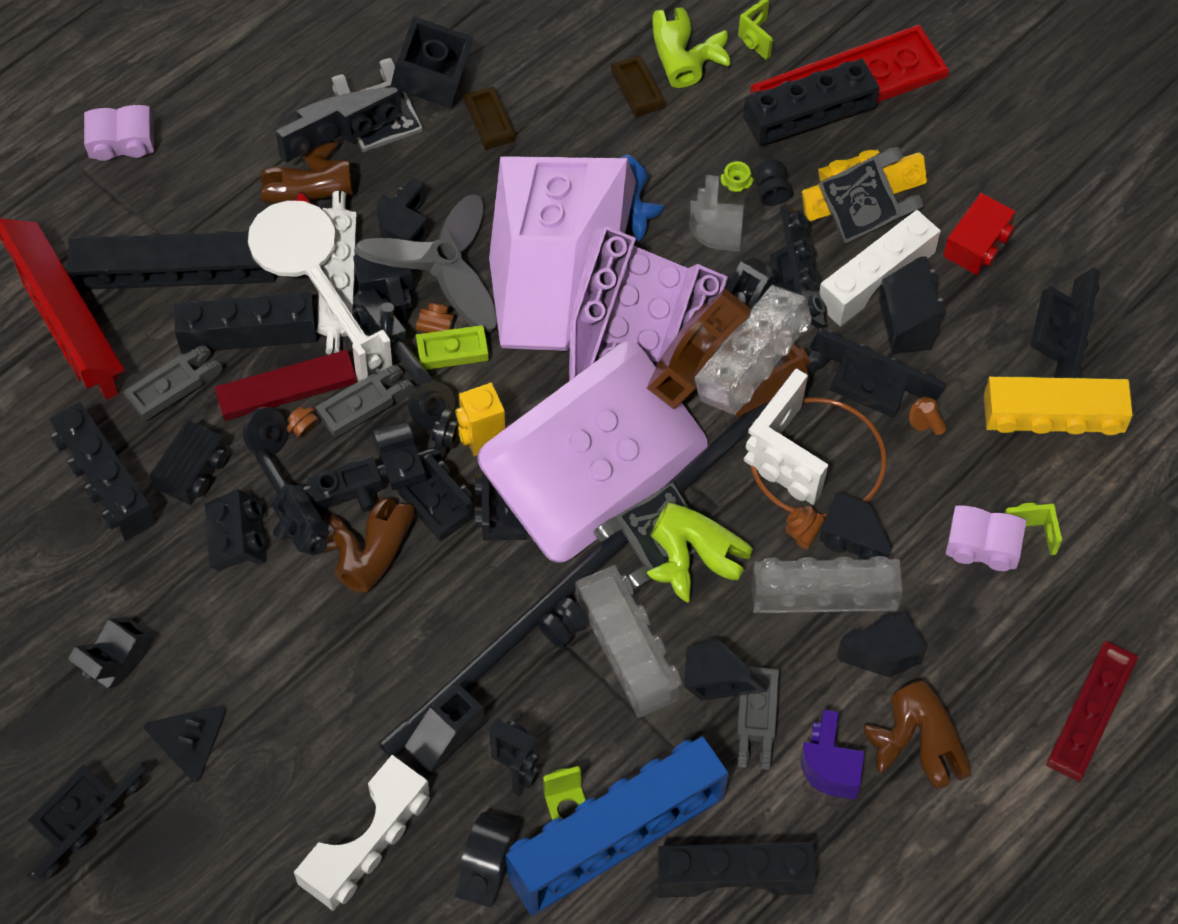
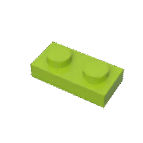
M483 325L416 334L419 361L425 370L489 361Z

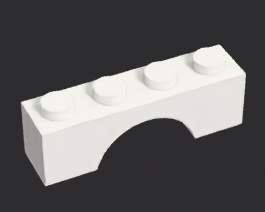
M918 210L914 211L821 283L819 294L825 307L824 312L839 326H842L865 308L872 294L881 285L882 279L919 257L927 256V259L931 257L936 251L941 230Z
M393 755L368 783L371 798L376 805L375 817L369 829L360 838L347 844L329 845L319 842L294 871L298 885L332 911L340 903L346 904L351 899L357 889L356 883L364 873L370 874L374 871L381 861V852L389 843L393 845L401 838L406 829L404 824L413 814L419 815L429 802L428 781Z

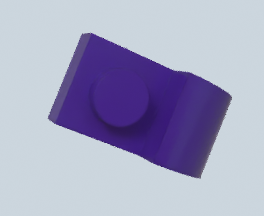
M823 710L821 721L813 722L810 743L804 742L800 757L803 774L815 789L826 795L856 800L861 782L864 751L834 747L838 712Z

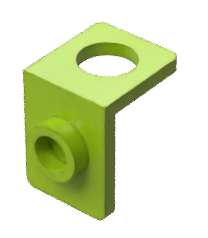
M761 0L741 14L738 36L750 49H754L765 60L771 57L773 39L759 25L767 20L769 0ZM758 11H760V14L758 15V17H757L754 21H752V20H751L752 17H753Z
M1024 503L1018 507L1006 509L1004 514L1025 519L1026 526L1043 525L1050 555L1057 554L1062 542V536L1054 504L1037 505L1035 503Z
M579 766L570 769H559L543 777V793L552 820L560 817L557 810L562 802L570 800L579 806L585 801L581 788V770Z

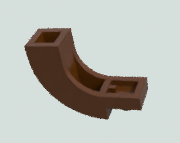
M726 288L709 304L704 303L685 324L663 354L648 383L647 389L672 409H675L696 388L699 376L710 357L750 316L751 309Z

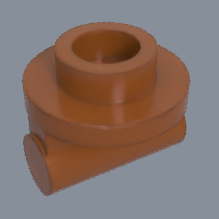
M429 302L428 308L421 307L416 331L430 333L451 330L454 314L448 312L449 306Z
M922 397L912 405L909 412V422L914 429L924 431L929 428L936 435L943 434L946 431V425L938 412V406L934 399Z
M811 506L797 507L786 519V532L796 540L800 547L808 549L823 525L825 518L821 514L816 513Z

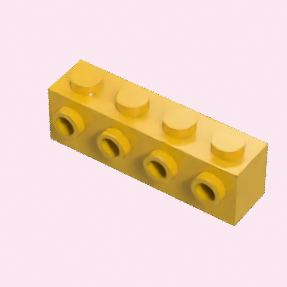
M989 377L984 392L986 430H997L1001 433L1033 431L1034 433L1044 434L1050 431H1062L1070 434L1102 432L1105 435H1115L1126 432L1133 416L1129 379Z

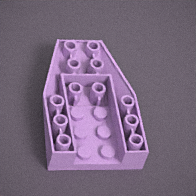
M500 157L489 261L499 339L502 348L568 350L570 346V320L592 232L604 225L622 233L626 231L636 180L627 158Z
M605 225L592 232L570 320L569 381L623 342L638 344L656 367L669 345L690 318L704 303L709 304L724 289L727 276L699 264L686 268L633 246L636 238Z

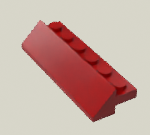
M0 218V240L14 262L23 286L78 381L82 380L87 389L97 385L106 400L118 395L114 381L118 380V374L125 370L37 222Z

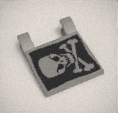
M391 58L380 61V74L384 83L363 90L391 88L390 85L395 69ZM343 74L332 77L335 96L350 93ZM399 90L401 117L356 138L362 152L423 132V128L406 92Z

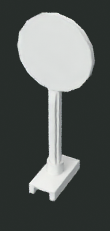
M284 201L270 205L256 216L249 228L248 246L253 259L264 270L279 276L297 277L304 274L308 275L353 343L352 348L358 382L373 373L376 374L392 366L390 339L384 330L371 336L365 335L320 268L327 262L335 248L336 233L330 217L319 207L305 201Z

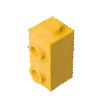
M492 382L460 393V408L455 409L460 425L457 427L459 438L463 446L469 445L474 457L478 456L479 450L484 444L505 429V411Z

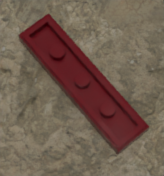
M343 350L215 386L214 388L223 419L227 421L248 415L260 407L273 408L354 385L357 383V378L348 351Z
M1104 641L1045 766L1078 782L1082 780L1139 656Z

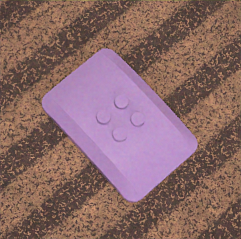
M623 342L617 345L484 444L479 450L478 464L481 470L543 554L553 562L562 563L573 558L597 539L593 531L600 524L659 491L708 446L704 432L682 402L675 409H672L647 389L656 367L643 349L636 343Z

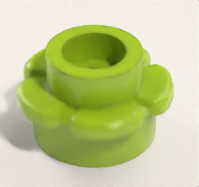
M739 161L729 163L724 169V174L721 175L722 185L728 187L732 192H741L744 188L748 189L753 182V178L750 176V168L745 163Z

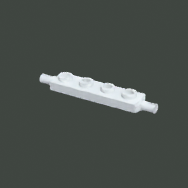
M335 191L332 193V208H323V211L330 217L335 229V248L327 262L320 268L350 313L353 314V256H355L356 212L345 210L346 193L341 191L339 197V191ZM318 292L316 332L327 336L326 353L329 355L332 353V350L333 353L340 352V337L348 335Z

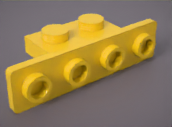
M867 150L861 152L859 156L848 160H835L829 166L818 169L820 181L861 163L880 152L878 150ZM919 152L882 167L893 194L927 182L924 156ZM818 185L802 191L804 212L808 221L831 215Z

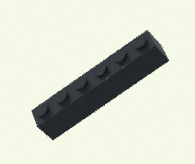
M249 231L185 232L182 234L165 235L152 233L139 236L121 234L113 237L83 236L81 238H69L67 273L77 290L275 283V274L264 270L253 259L248 246Z

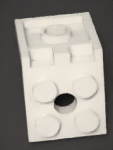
M796 368L749 428L748 433L752 436L746 443V449L749 452L744 457V461L754 466L766 480L770 482L776 481L787 488L794 498L800 501L806 500L814 505L822 494L828 464L781 435L802 407L808 375Z

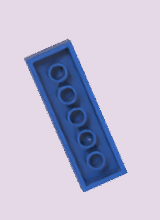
M703 736L694 742L689 739L680 743L674 748L672 755L662 761L659 759L650 761L640 770L639 775L629 781L627 778H623L614 783L608 789L606 795L597 800L595 798L585 800L575 809L576 813L564 820L561 817L552 820L545 825L541 834L531 840L526 837L513 844L509 849L510 852L506 854L509 882L532 917L724 800L728 771Z

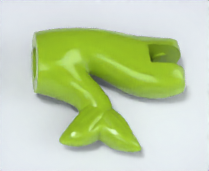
M682 7L674 8L675 20L666 21L663 10H656L653 13L652 23L656 48L672 87L683 88L696 84L702 77L703 63L707 60L727 67L730 66V57L726 50L723 49L728 39L726 30L711 36L705 43L698 44L687 52L685 48L691 34V22L687 11Z
M667 502L654 525L651 537L663 547L668 554L669 560L647 571V575L655 581L671 583L677 596L683 601L689 602L691 579L688 570L690 557L687 541L691 543L709 569L723 578L736 581L739 580L744 569L739 564L726 558V552L743 559H750L753 548L710 518L689 508Z

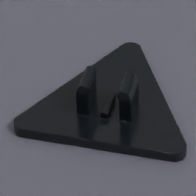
M216 706L147 722L144 729L193 782H198L205 769L226 710L223 706Z

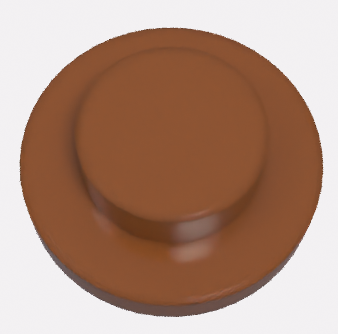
M303 406L297 408L288 417L287 421L290 424L286 430L290 434H295L298 438L305 436L319 422V418L315 415L316 410L312 406L306 409Z

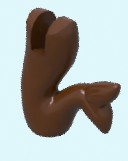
M332 140L301 155L311 171L286 166L265 168L262 170L260 182L264 185L260 191L261 199L264 203L273 204L293 201L298 192H303L310 201L332 197V193L335 191H339V196L341 191L345 192L346 196H353L350 160H326L339 144L337 141Z
M383 497L370 511L366 522V539L363 551L356 537L348 530L345 523L334 513H331L326 521L330 533L326 538L327 547L323 552L339 549V558L335 569L337 579L353 591L360 593L368 592L382 577L394 559L403 537L413 521L415 508L404 502L396 506L394 499Z
M925 681L907 685L891 697L894 726L891 730L864 725V733L867 739L878 749L876 765L880 774L895 761L901 750L910 742L916 727L919 726L921 765L927 779L937 790L949 786L947 772L939 757L945 756L958 780L961 781L971 776V768L955 727L943 704Z

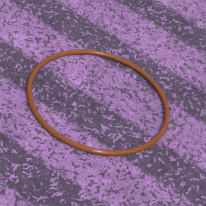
M803 398L802 404L826 403L846 409L859 417L873 432L881 452V470L875 486L861 500L867 503L880 488L886 472V450L876 427L861 412L845 403L827 398ZM750 465L755 481L763 493L779 507L792 512L795 508L777 499L765 487L757 469ZM822 513L821 515L826 518L828 513Z

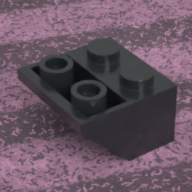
M927 256L915 259L882 279L878 299L892 354L932 350L935 336H939L940 318H944L945 308L942 297L937 298L935 290L937 288V275L935 269H930Z

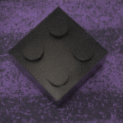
M413 16L396 62L390 87H396L400 91L451 108L474 37Z

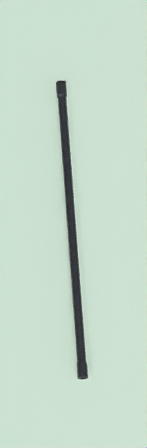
M811 350L807 354L810 360V365L807 366L809 377L817 370L823 368L832 359ZM770 401L743 414L664 487L673 482L681 495L748 434L749 428ZM622 530L598 545L408 719L401 721L379 741L378 744L388 757H391V755L396 757L405 749V745L429 708L456 683L464 690H467L530 633L545 614L553 612L559 601L564 597L568 598L629 542Z

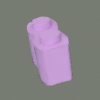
M130 105L119 109L98 108L85 112L84 145L89 158L101 161L110 160L120 155L139 158L154 152V119L150 107Z
M955 506L946 555L953 557L955 561L963 564L982 562L997 571L1017 569L1026 520L1014 515L990 513L970 506Z

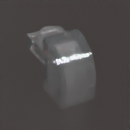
M706 175L705 188H698L697 201L690 202V230L700 243L709 248L739 251L744 205L717 203L719 176Z

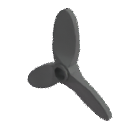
M472 194L464 197L452 209L441 228L438 239L434 242L371 238L359 241L354 248V252L358 256L371 262L391 267L419 269L436 276L445 297L470 326L483 325L485 333H491L497 324V316L492 299L478 275L461 259V255L475 237L483 217L484 209L480 196Z

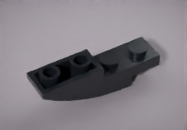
M393 87L350 92L321 100L297 110L296 121L276 130L279 156L287 163L340 136L347 142H350L401 117L399 90Z

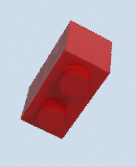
M980 193L947 238L943 257L978 275L984 265L988 267L992 265L998 255L999 249L997 247L1000 243L1007 244L1016 228V226L1012 225L1016 211Z

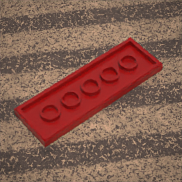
M917 25L753 84L750 87V93L752 94L760 90L765 91L780 86L786 81H795L807 77L816 71H825L837 67L844 62H852L863 58L879 85L877 103L947 78L949 69L922 27Z

